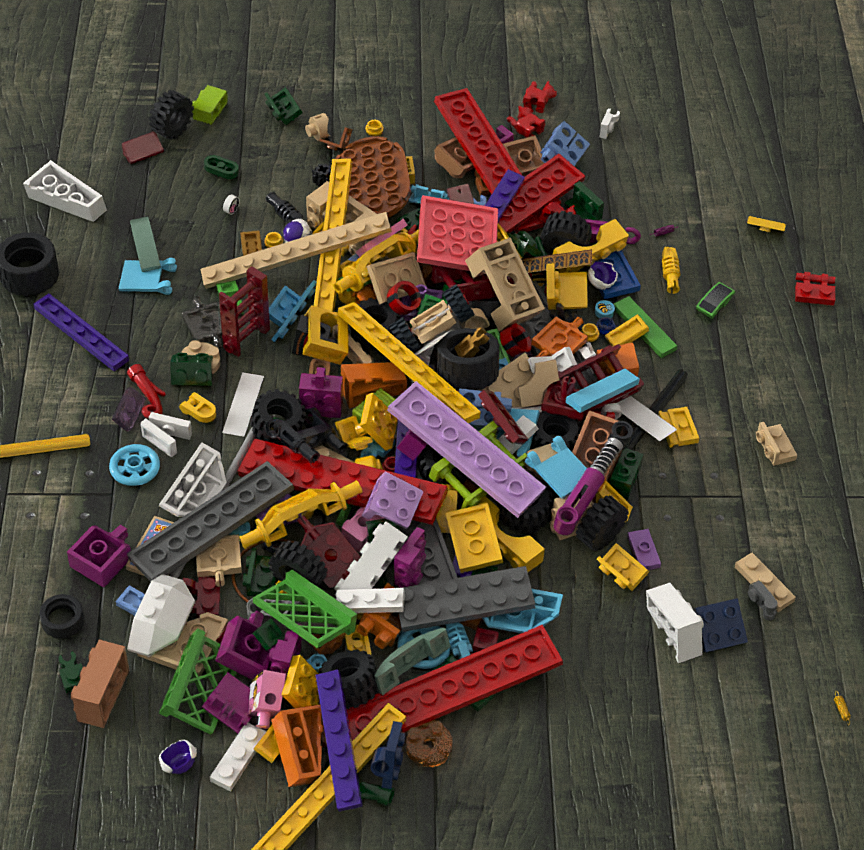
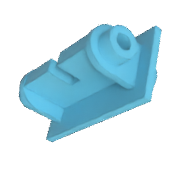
M418 184L411 187L412 194L409 202L421 205L422 195L449 200L448 194L445 191L432 189L429 192V188L419 186Z

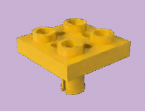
M374 393L366 395L361 423L356 424L355 429L359 436H364L368 433L387 451L392 449L398 419L387 411L388 407Z
M301 655L292 657L282 691V698H285L294 708L313 706L319 703L316 675L319 673Z

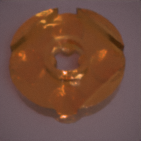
M434 720L408 730L406 751L412 761L422 763L425 767H435L443 764L448 759L452 751L453 740L449 730L443 726L442 722ZM427 740H431L434 742L432 748H429L428 745L424 746L423 744Z

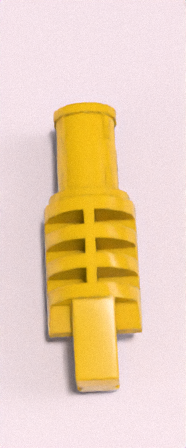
M664 247L662 251L663 277L667 280L668 293L671 294L672 288V294H675L680 290L678 282L680 277L679 259L675 248Z

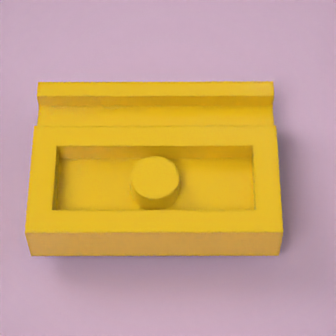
M688 407L658 412L659 417L677 429L666 437L670 448L673 445L684 446L699 443V435Z

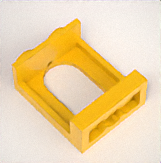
M311 305L304 315L308 317V341L303 347V355L340 365L348 354V323L337 312ZM320 322L330 325V327L338 324V344L320 339Z

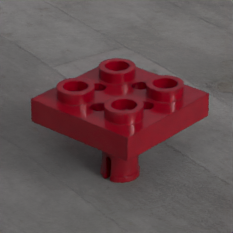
M566 376L562 380V386L550 384L543 399L541 410L550 414L564 415L571 419H582L584 411L580 413L566 403L567 396L579 391V389H574L576 379L571 377V381L568 384L569 376Z

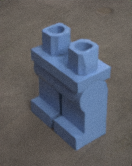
M563 121L554 129L551 138L540 152L543 154L541 161L546 163L557 154H560L575 166L590 143L580 134L575 135L576 131ZM562 129H566L569 132V135L566 136L562 132ZM575 142H581L583 147L579 148Z
M459 389V393L481 411L479 419L468 423L474 429L480 431L493 421V415L482 406V400L478 396L482 391ZM494 392L507 411L511 412L512 399L501 397V392ZM498 427L496 435H498L499 430H503L502 427Z

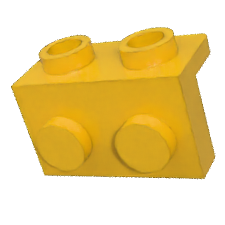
M617 543L603 558L599 556L596 559L601 564L598 568L607 576L611 573L616 577L614 582L622 589L627 587L633 591L649 573L648 569Z

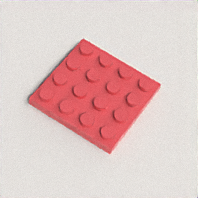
M422 195L417 262L470 271L465 260L479 248L497 242L498 208Z

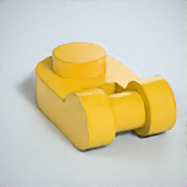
M197 393L191 394L187 402L184 401L179 405L180 410L184 414H189L202 423L211 422L216 417L215 405Z

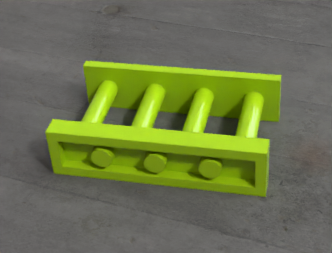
M494 421L478 431L522 468H525L527 454L524 453L516 459L496 438L499 426ZM442 458L432 466L429 477L434 482L439 478H445L464 498L461 509L478 505L481 501L480 499L488 494L481 487L471 493L451 473V469L455 466L447 459Z

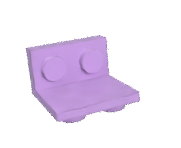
M385 471L377 479L362 517L370 520L376 514L407 529L412 521L423 491Z

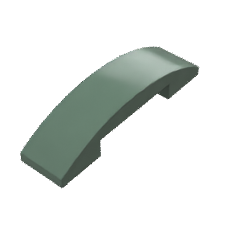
M148 216L129 220L141 271L145 272L161 268Z
M440 628L422 634L405 643L389 655L375 674L379 693L384 695L400 683L398 677L427 656L435 659L449 649L451 646L447 630Z

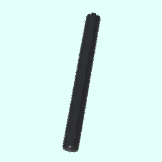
M679 369L649 409L658 415V412L665 408L687 379L688 373ZM637 424L633 428L632 437L627 449L633 450L646 433Z

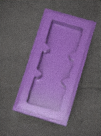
M649 529L628 532L627 538L634 558L648 570L660 568L661 562Z

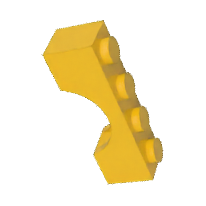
M614 219L600 226L596 237L598 243L595 245L582 247L569 241L555 248L552 255L592 249L593 264L601 258H607L615 251L624 249L629 235L619 222ZM592 264L560 268L558 270L561 273L578 272L581 268L589 267Z
M486 496L481 498L478 505L488 503L502 557H505L513 568L526 566L527 572H530L542 563L545 549L530 535L512 537L502 532L497 525L500 509Z

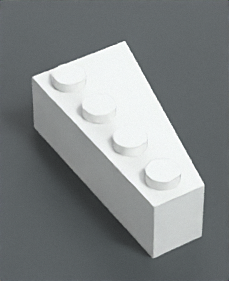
M51 160L23 183L28 198L94 222L107 211L101 194Z
M386 521L383 525L380 523L373 532L375 537L372 542H366L360 553L363 554L358 562L354 560L347 569L350 574L345 580L341 578L334 589L336 591L372 589L408 536Z

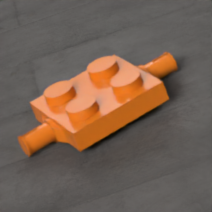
M558 317L551 320L532 338L531 344L541 350L536 357L552 356L564 347H570L572 353L575 354L588 339V336L578 329L583 324V319L577 317L572 323L565 322Z

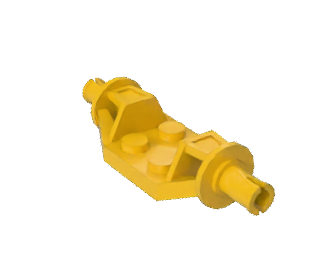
M419 230L411 235L406 232L394 234L368 250L353 264L344 267L342 270L343 278L333 284L334 290L338 294L343 293L348 288L353 291L362 290L364 284L370 280L366 266L371 265L375 261H380L385 256L392 259L415 252L416 255Z
M356 480L342 488H339L335 482L330 484L331 489L310 488L272 506L262 521L259 518L255 520L257 525L255 530L239 536L244 549L260 541L265 542L268 547L271 546V542L288 535L283 521H293L299 517L298 514L304 511L311 512L317 509L318 505L326 516L340 509L346 510V500L359 493H363L359 482ZM337 501V503L328 507L326 505V502Z

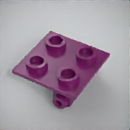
M227 672L202 708L239 734L243 726H246L252 717L248 713L250 688Z

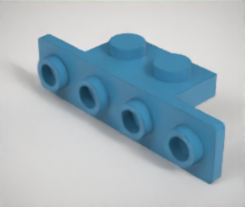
M313 280L301 297L287 286H284L269 307L270 320L279 326V329L271 339L273 342L278 337L282 339L289 330L286 326L288 324L292 325L298 317L295 314L297 310L301 312L307 304L304 301L306 297L310 299L316 289L313 287L317 281Z

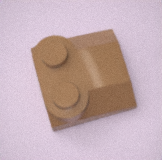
M536 136L503 144L524 177L544 164L541 161L543 154L540 153L542 150Z
M456 137L437 145L434 150L437 163L446 169L453 178H463L466 172L475 168Z

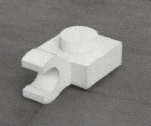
M607 109L601 123L599 138L607 139L609 132H613L615 122L619 120L620 111L613 115L610 114L611 109Z
M590 342L586 343L587 346L579 349L584 360L596 355Z

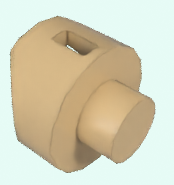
M325 113L310 117L309 125L305 126L307 135L309 137L314 136L317 141L330 137L327 132L329 118Z
M471 308L475 316L463 323L459 321L462 329H478L479 327L485 329L490 326L484 312L479 308Z

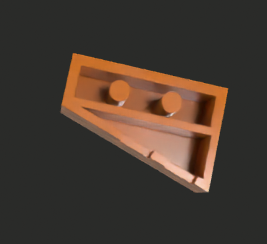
M392 362L341 364L343 396L349 409L361 404L362 401H365L366 395L376 392L379 388H382L391 396L400 395L407 390V378L404 372Z
M320 704L282 710L271 720L289 787L311 784L321 775L322 746H320L323 725H321L322 712Z

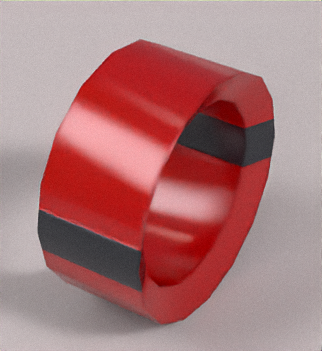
M400 281L388 290L387 302L395 313L407 315L419 307L421 295L414 284L409 281ZM398 289H403L409 294L411 306H406L399 300Z
M517 323L512 324L500 333L501 344L511 357L518 358L523 353H528L531 350V339L521 325Z

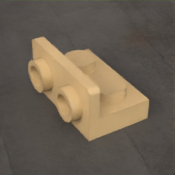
M760 422L758 431H756V438L762 444L765 456L770 459L773 466L795 461L797 453L781 424L767 427L764 422Z

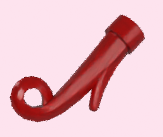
M140 364L131 366L127 370L128 376L137 384L150 402L149 405L142 408V415L149 419L150 411L162 414L163 408L157 394L164 397L166 393L146 376V372Z

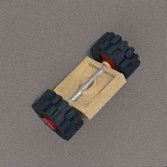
M456 284L442 292L449 305L447 306L445 301L442 300L411 319V329L403 317L390 324L389 327L394 337L414 353L421 348L415 335L423 344L433 340L436 335L449 330L457 323L452 315L453 312L461 323L475 316L468 300Z

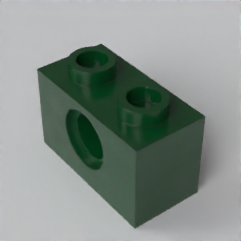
M627 448L622 450L610 479V485L626 500L629 499L640 473L644 455Z

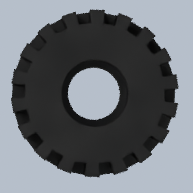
M168 90V93L164 92L163 97H158V102L153 104L155 107L150 111L152 116H149L151 129L169 140L178 138V135L181 136L183 134L182 131H186L188 128L186 127L187 124L191 123L190 117H193L191 111L194 110L193 102L175 90Z
M610 495L609 497L605 496L604 499H599L598 503L592 505L591 510L588 509L586 516L582 517V522L577 526L576 537L592 551L598 552V550H602L604 546L609 545V542L613 541L615 536L621 532L620 529L624 527L625 521L628 519V509Z
M291 541L282 542L268 562L270 571H273L272 575L278 577V581L285 580L286 573L294 570L317 587L320 586L326 577L327 568H325L326 564L320 561L321 557L314 554L315 551L306 549L307 546L304 544L300 546L299 542L296 541L294 543Z

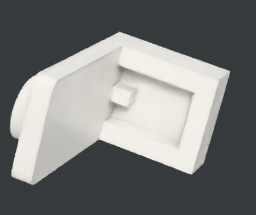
M564 347L552 356L531 357L528 359L533 374L535 363L556 360L557 369L561 373L577 365L570 347Z

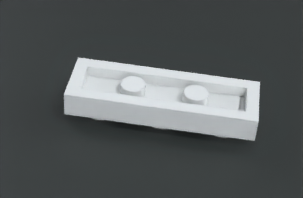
M404 588L337 590L336 600L355 613L404 612L405 591Z
M247 723L246 726L244 725L211 774L210 782L231 792L256 754L253 748L266 731L250 723Z

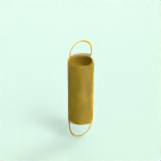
M835 691L834 701L842 720L845 721L846 717L847 722L851 715L843 696H836Z

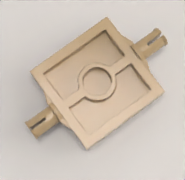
M239 534L226 535L196 556L198 577L215 576V584L220 587L219 580H221V586L225 585L224 575L242 573Z

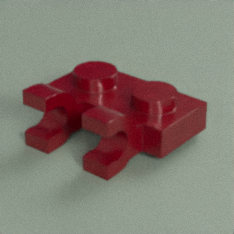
M198 577V582L190 578H182L190 593L197 594V601H195L190 613H196V619L199 618V615L207 612L219 616L220 587L216 586L215 577Z

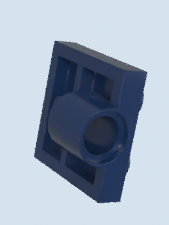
M738 598L693 608L694 612L701 616L704 623L702 628L703 652L748 642Z
M393 721L387 747H380L374 753L371 771L376 776L383 778L382 788L391 789L393 780L398 781L404 753L402 747H404L406 733L402 732L403 722Z

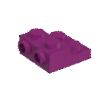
M416 527L394 557V584L399 588L418 585L423 576L421 566L426 559L425 530Z
M287 630L284 641L278 639L276 647H272L270 650L269 661L271 663L269 671L286 674L285 681L292 657L301 653V636L292 630Z

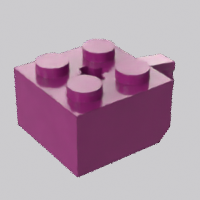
M317 367L316 374L301 373L299 384L301 405H304L305 410L312 407L318 409L322 417L341 418L343 376L326 375V369Z
M96 525L91 526L67 551L70 567L100 586L105 587L129 561L127 554L131 552L130 545L125 543L128 537L127 528L119 525L114 531L108 533Z
M256 610L255 613L250 615L249 620L237 615L229 621L215 661L251 680L261 671L267 670L270 663L269 654L271 648L266 651L252 634L262 625L264 614Z

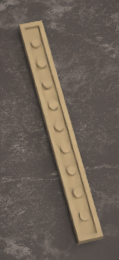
M384 212L202 268L200 270L204 286L208 289L219 283L247 277L246 270L251 266L263 272L390 233L392 230L388 215Z

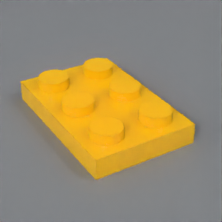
M488 503L446 513L460 573L503 563Z

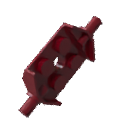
M303 515L301 518L306 524L300 518L297 520L305 530V536L300 546L302 544L306 545V549H312L315 551L314 554L316 556L319 555L321 557L320 561L326 564L325 568H327V575L323 581L329 588L335 587L341 578L344 580L350 574L347 569L354 560L358 562L361 556L333 522L314 526ZM328 549H334L338 554L337 559L333 562H329L325 558V552Z

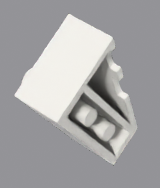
M671 583L646 590L647 609L659 630L664 629L669 637L666 639L668 646H674L677 652L675 656L677 662L681 663L701 656L702 628L704 627L701 616L693 611L691 604L682 598L680 591L676 590Z

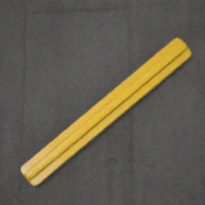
M88 434L0 445V458L90 446V437Z

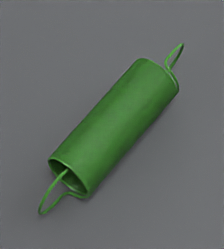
M346 504V510H341L336 520L337 525L342 526L346 521L352 508L349 504Z

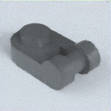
M758 580L750 584L748 595L763 610V618L769 621L775 619L777 600L761 581Z

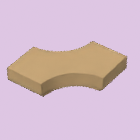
M556 360L535 363L534 374L527 383L518 386L522 408L542 404V396L545 389L553 382L559 381Z

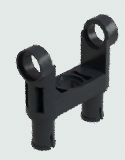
M313 407L304 411L306 412L304 424L307 429L298 432L285 421L278 418L266 422L265 431L269 437L278 438L294 453H300L311 464L312 462L315 463L320 457V453L314 449L315 447L328 444L338 454L344 453L348 447V444L336 435L335 430L321 418L319 410ZM309 412L313 415V423L309 420ZM274 423H275V424L277 425V427H278V433H276V432L274 431V428H273V424H274Z

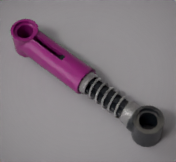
M618 421L613 424L611 433L599 456L596 457L591 467L585 470L563 506L557 510L553 525L558 534L566 536L574 532L576 524L605 481V474L607 469H610V465L613 464L612 461H615V457L618 456L621 450L629 446L633 428L628 422Z

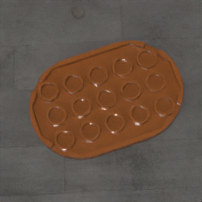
M366 137L350 143L345 147V151L341 155L336 156L335 159L352 160L349 196L376 214L386 212L388 219L406 205L411 195V184L405 152L397 142L388 141L385 137Z

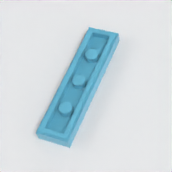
M623 369L567 396L566 403L581 413L638 385L640 378L627 369Z

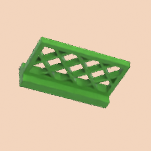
M294 570L287 572L286 578L282 582L253 597L255 605L316 648L321 647L344 632L347 635L355 632L357 613ZM284 589V591L287 592L288 594L279 593V592ZM264 600H276V603H266ZM279 600L292 601V604L279 603ZM295 601H300L304 605L295 604ZM278 610L292 611V614H282ZM295 611L308 612V615H295ZM311 612H316L320 616H311ZM295 622H308V626L298 625ZM311 622L324 623V627L311 626ZM327 623L333 624L336 627H327ZM311 633H321L324 636L318 639Z
M197 628L187 641L159 714L165 717L171 715L211 735L215 730L218 719L208 712L211 719L210 726L202 723L199 714L207 711L205 709L197 711L193 699L201 697L205 703L208 699L207 695L211 694L218 685L214 676L221 673L225 676L230 671V674L235 677L236 672L220 663L218 664L221 670L212 672L208 661L216 659L220 644L205 637L206 632ZM204 644L212 648L213 656L205 657L202 650ZM203 663L207 674L198 677L195 666ZM209 678L213 689L204 691L200 680ZM195 682L199 694L191 696L187 686ZM188 702L192 713L186 715L178 711L180 704Z

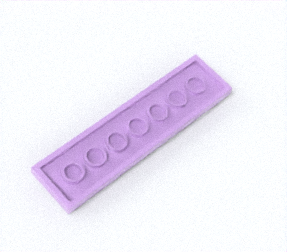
M417 381L388 406V412L517 518L545 491L546 486Z

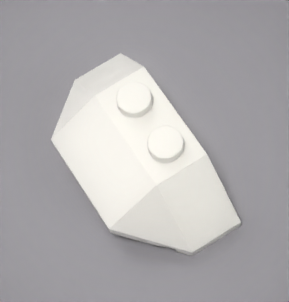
M201 443L159 506L177 517H183L220 493L227 483L220 452Z
M160 575L151 581L133 619L128 651L150 657L156 651L167 647L179 639L195 604V600L183 580Z

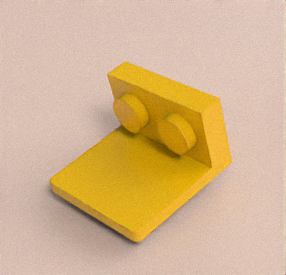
M546 264L548 310H557L556 303H561L564 309L587 308V272L559 273V271H555L554 264Z

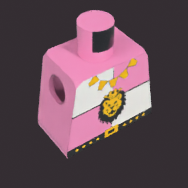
M263 670L251 680L248 713L251 716L257 717V728H270L271 718L280 712L286 674Z

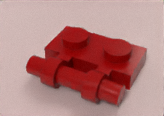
M811 272L796 273L795 280L803 281V283L796 282V302L834 306L835 286H828L827 284H835V277L823 273L821 275L811 274ZM810 282H817V283H820V285H819V284H810Z

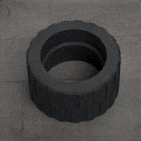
M22 232L14 234L1 242L0 281L9 292L24 296L38 295L50 289L56 283L59 276V268L54 244L49 238L34 232ZM24 261H39L38 264L31 267H16L17 264Z
M460 328L448 332L437 345V374L455 390H481L492 385L499 376V344L492 334L488 332L485 334L489 337V340L479 346L480 351L473 358L458 357L454 347L469 334L473 336L477 329Z

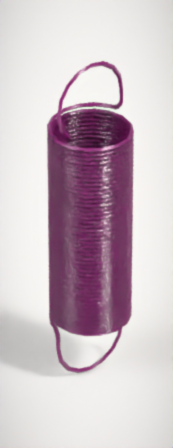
M668 225L655 229L652 234L657 237L674 232V226Z

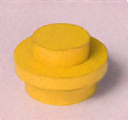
M370 120L365 130L368 135L379 136L383 133L384 127L379 120Z
M270 232L264 239V244L267 248L283 244V238L277 232Z
M591 323L583 325L581 332L588 336L587 342L596 341L599 337L597 326Z

